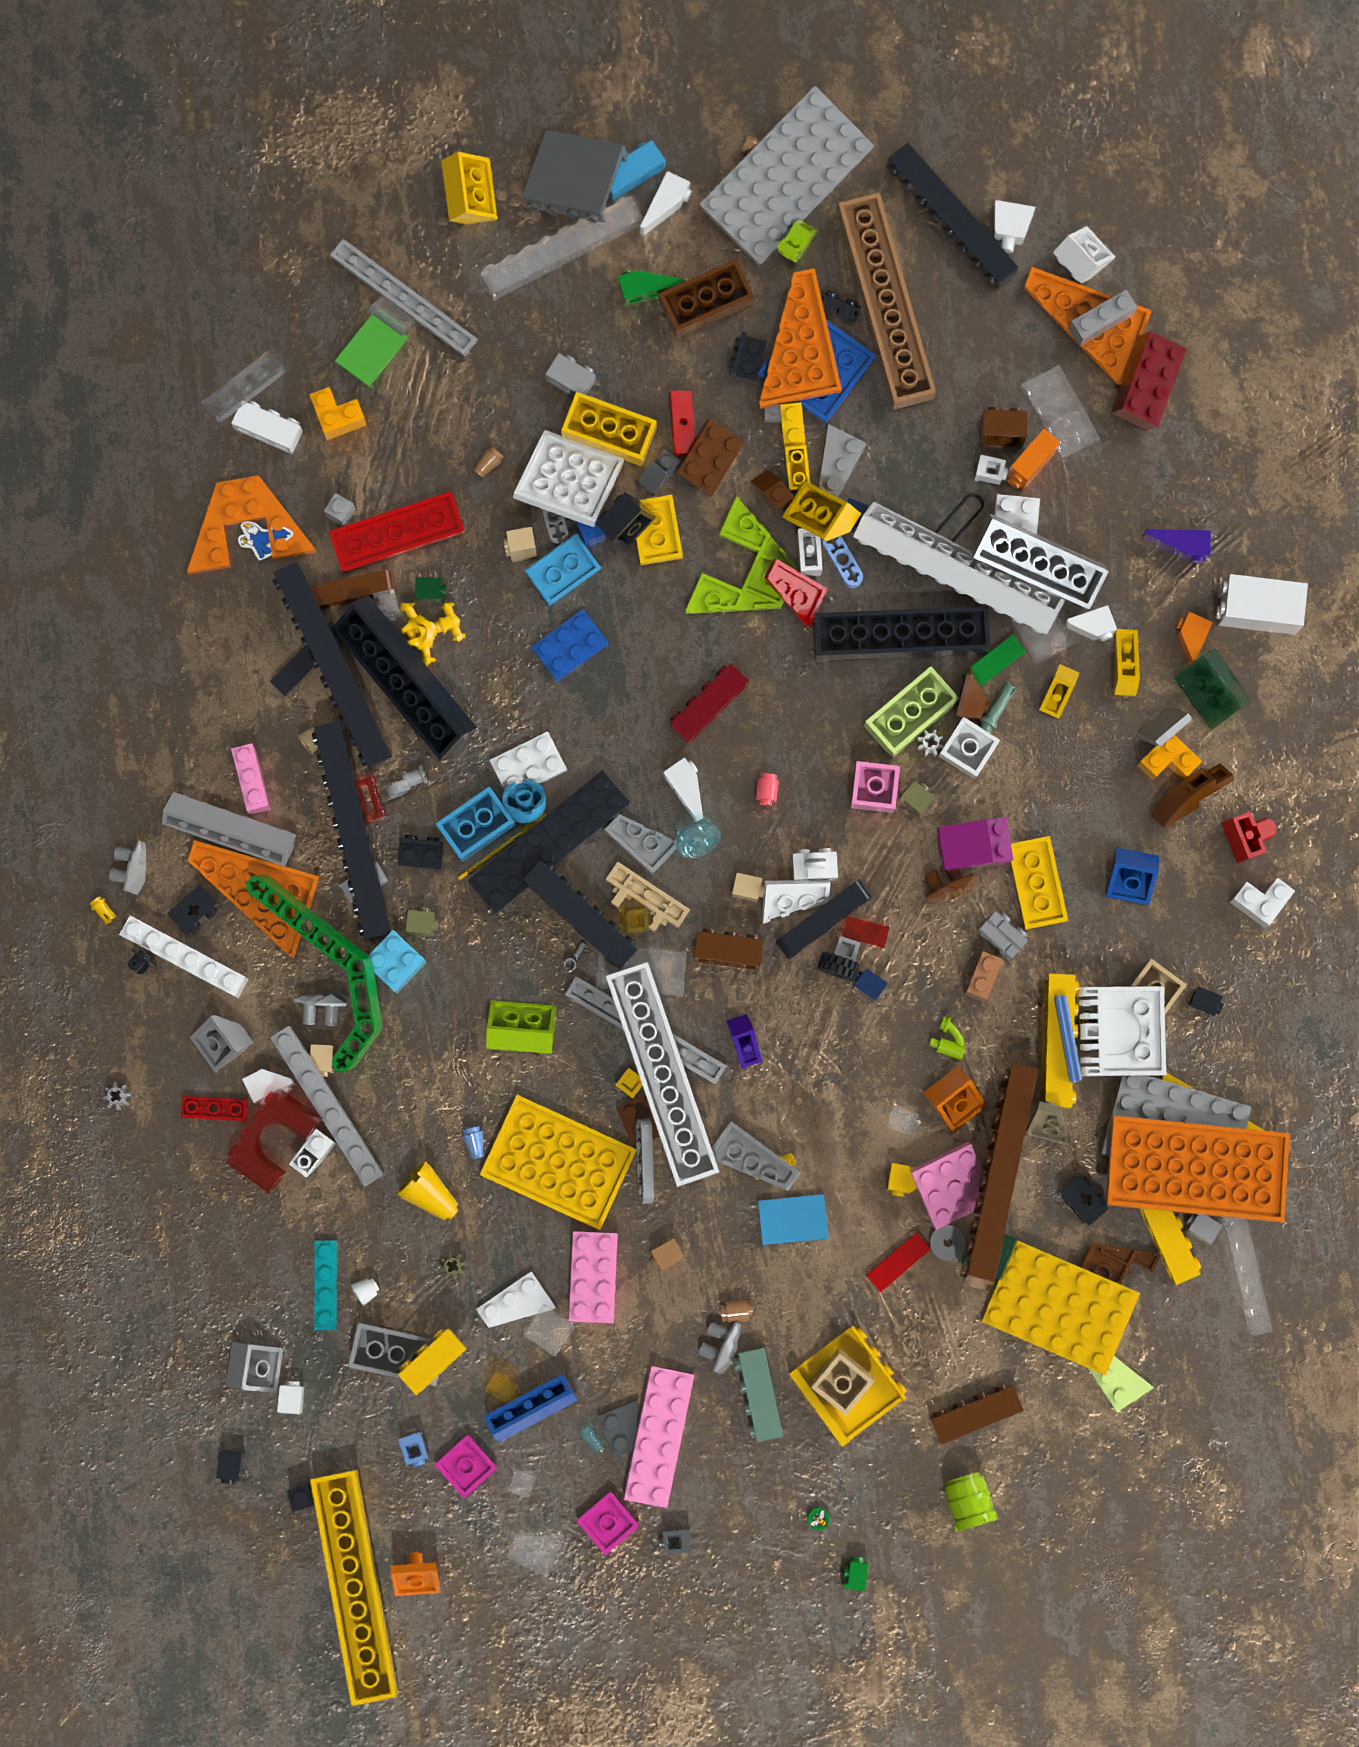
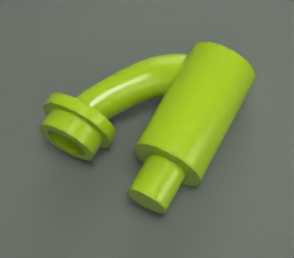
M943 1017L939 1029H942L945 1033L948 1029L955 1042L942 1037L940 1040L931 1038L929 1046L937 1048L936 1052L962 1060L966 1049L964 1038L950 1021L951 1017Z

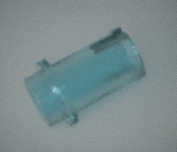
M588 1426L579 1433L581 1436L580 1440L585 1441L595 1456L599 1451L604 1450L606 1446L595 1434V1429Z

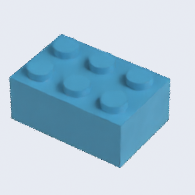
M490 786L436 823L437 828L462 863L516 826L514 820Z

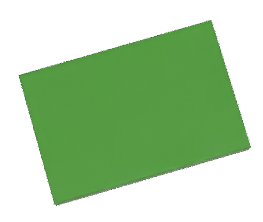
M373 312L336 358L335 363L367 387H370L408 340V336Z

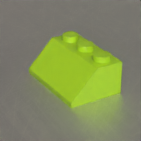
M491 1000L487 1023L486 1049L552 1054L556 1005Z

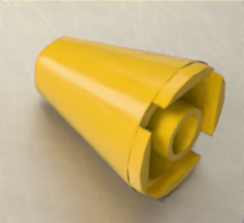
M426 1161L421 1162L409 1174L408 1180L401 1184L396 1194L405 1201L442 1220L446 1218L452 1219L458 1212L456 1208L458 1205L457 1201L429 1163Z

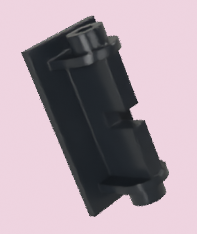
M827 290L826 293H820L824 297L822 300L824 312L834 315L836 308L840 310L837 317L850 323L851 321L856 322L859 314L855 312L862 309L858 306L857 301L849 298L846 301L839 299V294Z
M133 948L131 949L135 954L128 962L130 970L141 975L150 966L156 968L152 964L154 959L141 949L138 952Z

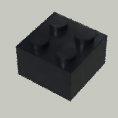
M624 493L614 500V504L609 510L604 511L599 516L596 525L612 542L628 548L657 517L639 499Z

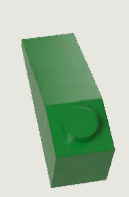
M628 270L618 276V283L625 306L659 298V293L686 281L681 278L639 270L635 272Z

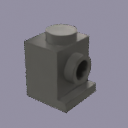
M689 1528L663 1531V1536H659V1549H664V1555L691 1552ZM672 1537L679 1539L677 1545L671 1544L670 1540Z

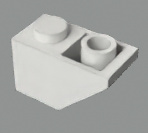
M263 1069L242 1079L255 1104L260 1103V1105L272 1101V1096L278 1093L284 1095L292 1091L291 1086L296 1084L291 1078Z
M315 1129L289 1165L307 1178L325 1159L336 1143L321 1131Z

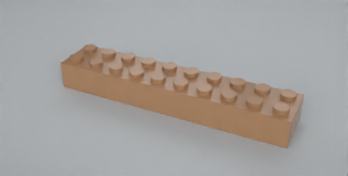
M880 193L840 202L837 209L838 217L892 409L895 410L934 400L936 390Z

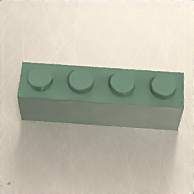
M765 1348L738 1353L739 1358H735L737 1372L742 1371L743 1380L739 1382L742 1394H747L748 1402H745L744 1405L746 1415H751L753 1424L749 1425L751 1438L756 1437V1441L760 1442L783 1437Z

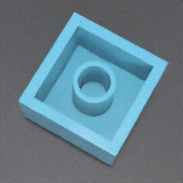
M394 930L369 955L373 962L374 973L396 994L427 963Z

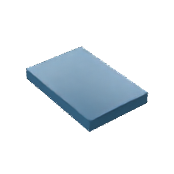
M575 533L525 569L524 572L548 606H550L600 570L601 567L578 534Z
M824 1194L758 1201L762 1245L829 1239Z

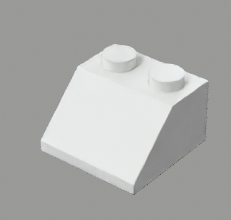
M1087 226L1068 235L1053 252L1057 256V260L1069 269L1073 278L1081 283L1091 279L1115 258Z
M963 717L938 757L973 779H976L1000 740Z

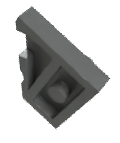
M637 1400L598 1416L614 1459L633 1450L637 1430Z

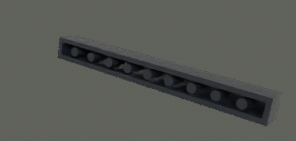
M296 561L273 572L276 578L272 579L277 591L282 590L285 596L282 599L287 611L292 610L294 617L291 620L296 630L301 629L304 635L301 641L306 650L311 649L313 656L310 659L315 669L320 668L323 674L320 680L325 689L330 688L332 695L329 698L334 708L339 707L342 713L339 719L344 728L349 727L351 734L348 737L353 747L358 746L361 752L358 758L362 766L367 765L369 769H372L392 759L393 757L298 562Z
M340 721L315 726L312 738L314 745L319 746L320 753L317 754L319 766H324L325 775H322L324 787H329L330 791L327 801L329 808H334L336 816L332 817L334 829H339L341 837L337 839L339 850L344 851L346 858L342 860L345 873L349 872L351 879L347 881L349 892L355 895L356 902H352L355 915L359 914L361 923L357 924L359 934L364 936L365 940L389 935L392 931L342 724Z

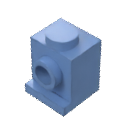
M421 1432L398 1439L406 1465L412 1464L414 1468L426 1464L425 1459L429 1458ZM413 1446L419 1448V1453L416 1455L411 1452Z

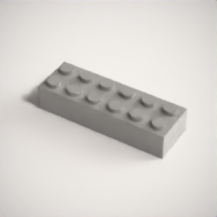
M990 513L971 550L973 558L1089 610L1109 572L1107 567L1100 562Z

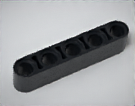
M858 879L779 938L775 943L787 959H791L873 897L872 893L862 880Z

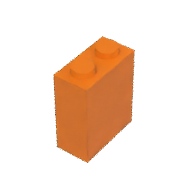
M1044 428L1011 466L1006 477L1009 479V484L1015 489L1020 488L1023 491L1054 456L1060 441Z

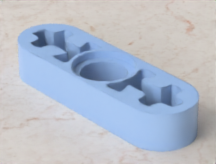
M841 536L836 537L835 544L838 550L834 554H832V551L835 550L833 544H827L828 541L822 539V545L844 584L849 588L858 587L862 583L863 573ZM839 554H845L848 556L849 561L841 565L837 562L836 557ZM852 564L853 567L850 568V571L853 575H858L856 579L857 582H854L853 580L849 581L848 578L850 574L848 570H846L845 572H843L842 570L847 569Z

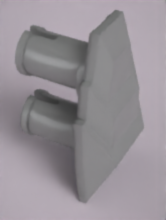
M139 840L134 849L116 847L114 858L115 860L128 861L127 870L112 868L109 874L111 881L124 883V891L135 895L139 894L146 881V843Z
M335 991L302 994L294 998V1002L303 1005L302 1024L315 1025L316 1006H325L324 1025L326 1026L338 1025V1007H345L349 1000L348 997Z
M715 1322L710 1324L707 1334L724 1341L721 1349H718L704 1342L700 1347L699 1355L715 1362L714 1372L723 1374L734 1363V1355L741 1332L740 1323L735 1322L730 1329Z

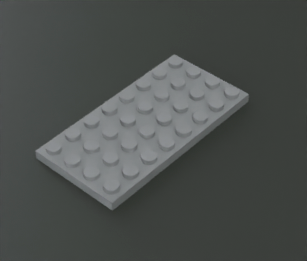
M814 86L699 204V207L759 266L776 249L780 240L788 235L793 224L800 219L803 221L875 146Z

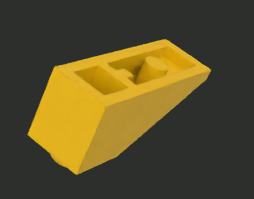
M1117 629L1115 633L1114 695L1136 696L1140 681L1138 630Z

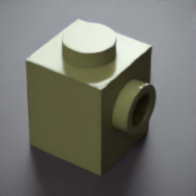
M916 781L911 785L907 783L899 792L902 794L899 801L918 817L935 797L929 793L930 789L924 783H917Z
M418 907V911L408 910L407 934L433 936L434 931H438L439 918H435V913L431 912L430 908Z

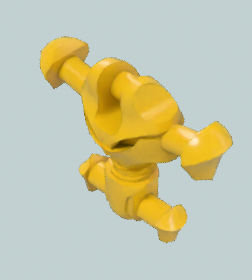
M401 602L399 611L406 612L409 617L408 624L401 629V633H407L409 639L407 643L411 647L421 650V660L426 666L436 661L435 658H431L429 648H433V640L437 633L445 634L448 630H451L454 637L452 641L460 642L465 638L466 635L462 634L459 628L460 619L454 614L452 606L455 605L453 602H444L440 608L444 609L446 617H439V620L434 622L425 619L421 614H416L413 609L415 602Z

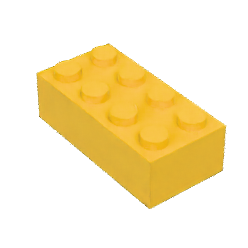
M576 392L561 433L563 437L624 458L625 461L642 467L657 429V421Z

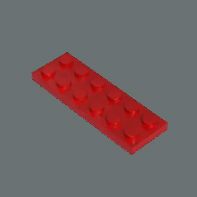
M452 491L331 530L329 533L342 572L344 573L463 534L465 530Z

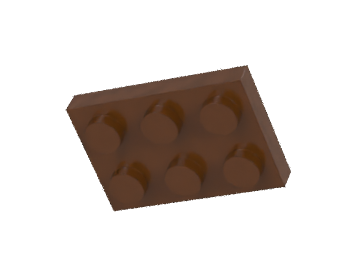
M707 419L677 469L676 474L711 497L745 442L712 419Z
M646 1095L616 1108L633 1148H636L637 1119L649 1118L652 1125V1140L660 1137Z

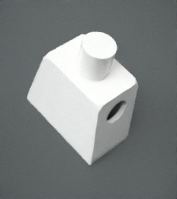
M995 200L993 207V239L1002 242L1001 248L1006 253H1013L1014 244H1023L1035 207Z

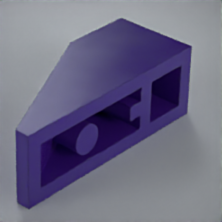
M1146 529L1143 533V539L1184 560H1192V563H1204L1211 556V530Z

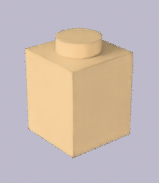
M737 873L732 897L757 902L758 897L763 898L764 884H761L762 878Z
M311 1045L310 1057L321 1075L328 1077V1073L334 1074L332 1059L335 1055V1047L331 1045Z

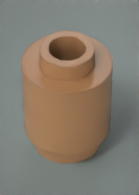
M746 1298L725 1301V1304H720L722 1322L749 1321V1316L753 1315L751 1302L747 1303Z

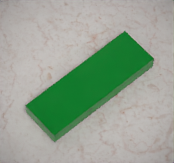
M1012 635L970 668L980 685L983 686L1026 653V650Z

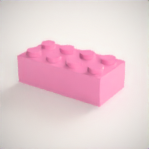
M573 1232L569 1321L614 1323L617 1233Z

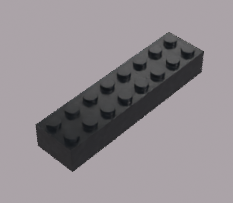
M370 596L353 602L331 628L439 760L455 753L477 729L476 725Z
M988 606L815 613L816 661L988 654L990 651Z
M601 770L467 881L497 917L530 890L522 879L540 860L543 863L547 860L556 869L607 827L619 814L621 815L629 809L630 802L606 773Z

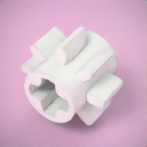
M925 730V737H918L917 739L922 743L918 750L923 749L925 757L928 753L936 756V749L942 750L944 747L939 744L943 736L938 737L935 735L936 730L930 734ZM929 739L934 740V745L931 748L927 746Z

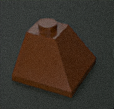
M966 668L959 695L960 699L956 706V716L982 718L983 713L987 714L990 701L986 700V693L971 668Z

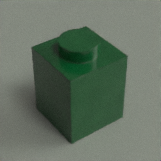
M416 577V603L442 604V597H446L447 585L443 584L442 578Z

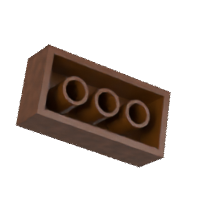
M734 259L659 293V303L677 339L753 305L754 295L737 260Z

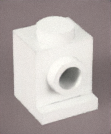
M980 455L974 481L980 480L1000 485L1001 480H1006L1008 468L1005 467L1006 460ZM988 470H994L995 475L989 474Z

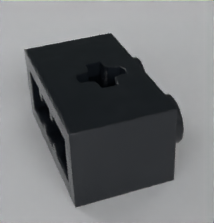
M199 884L171 909L167 915L188 936L190 933L192 935L202 927L201 923L206 918L208 920L213 918L218 913L217 908L220 906ZM193 907L198 909L199 914L197 916L192 914L191 909Z
M1078 1175L1062 1188L1058 1194L1087 1227L1109 1208L1106 1206V1199L1100 1193L1096 1194L1093 1191L1091 1181L1086 1176L1082 1178L1081 1175ZM1081 1194H1082L1083 1196H1085V1195H1088V1196H1089V1198H1088V1200H1087L1089 1204H1087V1203L1081 1204V1202H1080V1201L1082 1200V1197L1080 1196Z

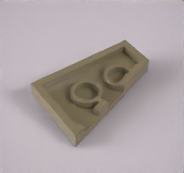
M1039 1101L1027 1126L1026 1135L1069 1145L1070 1136L1062 1108L1049 1101Z

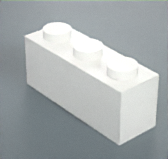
M242 401L231 423L233 428L293 454L303 433L299 425L300 423L292 418L287 420L281 418L280 414L274 410L269 409L265 411L260 408L259 404L253 401L248 403Z

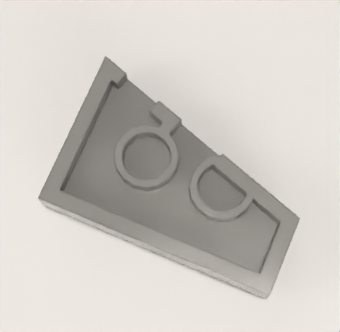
M828 424L819 488L839 498L866 443Z

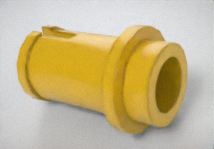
M99 896L90 903L91 910H95L107 925L117 916L105 903L106 899H102Z

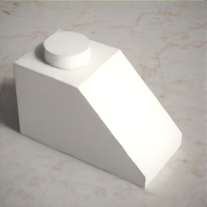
M1108 605L1069 618L1065 623L1066 628L1091 640H1108L1113 637L1112 634L1117 630Z

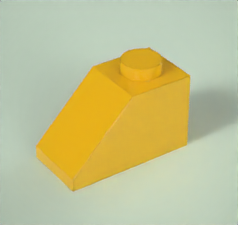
M1059 664L1039 710L1059 719L1076 684L1079 672Z
M892 1163L890 1165L886 1190L891 1191V1195L904 1197V1193L909 1194L917 1187L910 1170L916 1167Z

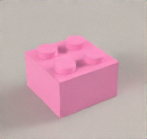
M857 761L855 764L850 808L894 813L900 766Z

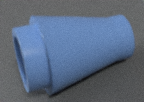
M476 1125L462 1129L463 1135L461 1136L471 1154V1158L476 1159L485 1156L483 1150V1130H480V1126Z

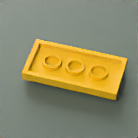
M1050 836L1012 843L1013 861L1010 862L1024 929L1028 930L1067 922L1068 916Z

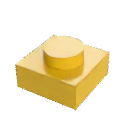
M628 1068L615 1086L633 1099L642 1087L639 1075Z

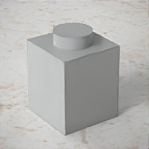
M336 493L324 510L327 518L342 527L348 524L356 511L353 503Z
M1191 1214L1185 1223L1188 1225L1185 1231L1205 1244L1211 1245L1223 1225L1207 1215Z

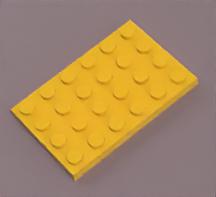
M516 1095L480 1176L601 1230L634 1158L636 1149Z
M1016 1240L982 1322L1106 1376L1140 1293Z

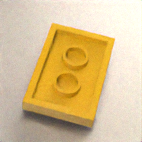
M667 495L640 500L657 517L636 539L641 566L683 559L673 496Z

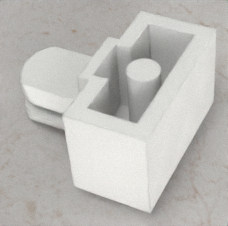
M830 848L818 849V852L810 853L808 849L797 850V854L792 855L793 880L829 879V881H835L838 879L837 852H831Z

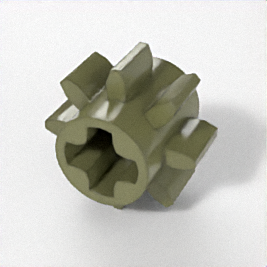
M449 1253L448 1260L441 1258V1261L445 1264L439 1270L447 1272L445 1275L446 1279L450 1274L453 1275L455 1280L458 1278V1273L465 1274L462 1266H465L467 1262H460V1254L453 1258L452 1253ZM456 1260V1266L459 1267V1269L457 1271L453 1270L452 1272H450V1267L448 1266V1263H453Z

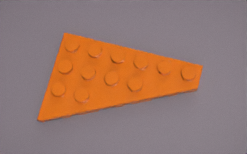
M1034 267L1031 268L1024 287L1027 293L1075 342L1076 340L1069 331L1071 322L1114 297ZM1138 305L1132 317L1080 346L1119 387H1121L1138 338L1144 333L1152 311Z
M815 268L793 273L759 401L760 409L840 393L842 391Z
M194 840L187 861L291 958H295L302 935L254 898L247 891L246 883L250 877L267 875L310 909L320 877ZM274 894V901L278 903L279 898L277 894ZM291 907L290 913L294 917L295 909Z

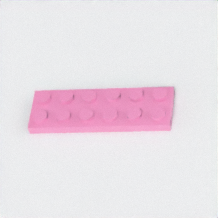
M650 1366L622 1499L667 1508L694 1379L693 1374Z

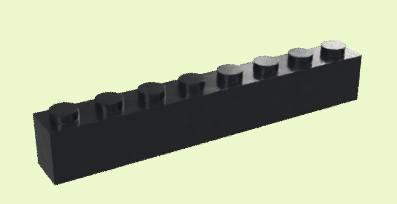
M908 142L888 158L887 169L893 177L897 176L904 190L908 193L911 192L915 196L916 203L929 212V217L935 224L939 223L943 228L945 236L948 239L954 240L959 252L963 255L966 254L970 258L971 265L985 275L984 278L990 286L994 285L998 290L1017 274L1019 268L1017 264Z

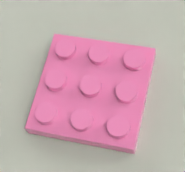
M966 1142L910 1170L935 1230L973 1212L975 1201L981 1195V1192H978L980 1179L983 1177V1171L971 1143Z

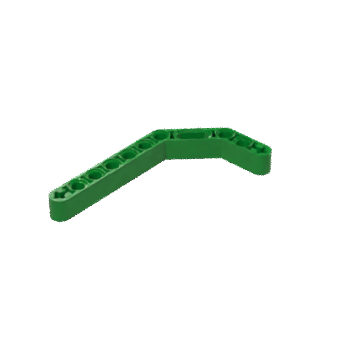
M267 875L250 877L246 883V888L254 898L347 971L355 1027L334 1055L332 1066L339 1073L354 1069L382 1030V1019L372 959ZM274 894L278 895V903L274 901ZM291 907L295 909L294 917L290 913ZM308 920L312 923L311 930L307 927ZM324 934H327L329 937L328 944L323 939ZM341 947L346 951L345 957L340 953ZM358 960L363 965L362 970H359L357 967ZM361 982L366 986L369 1004L368 1011L363 1007L360 989ZM367 1022H369L372 1026L371 1032H369L366 1028ZM355 1039L360 1043L359 1049L354 1045Z

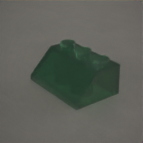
M1216 649L1204 654L1174 677L1210 730L1225 722L1253 701Z

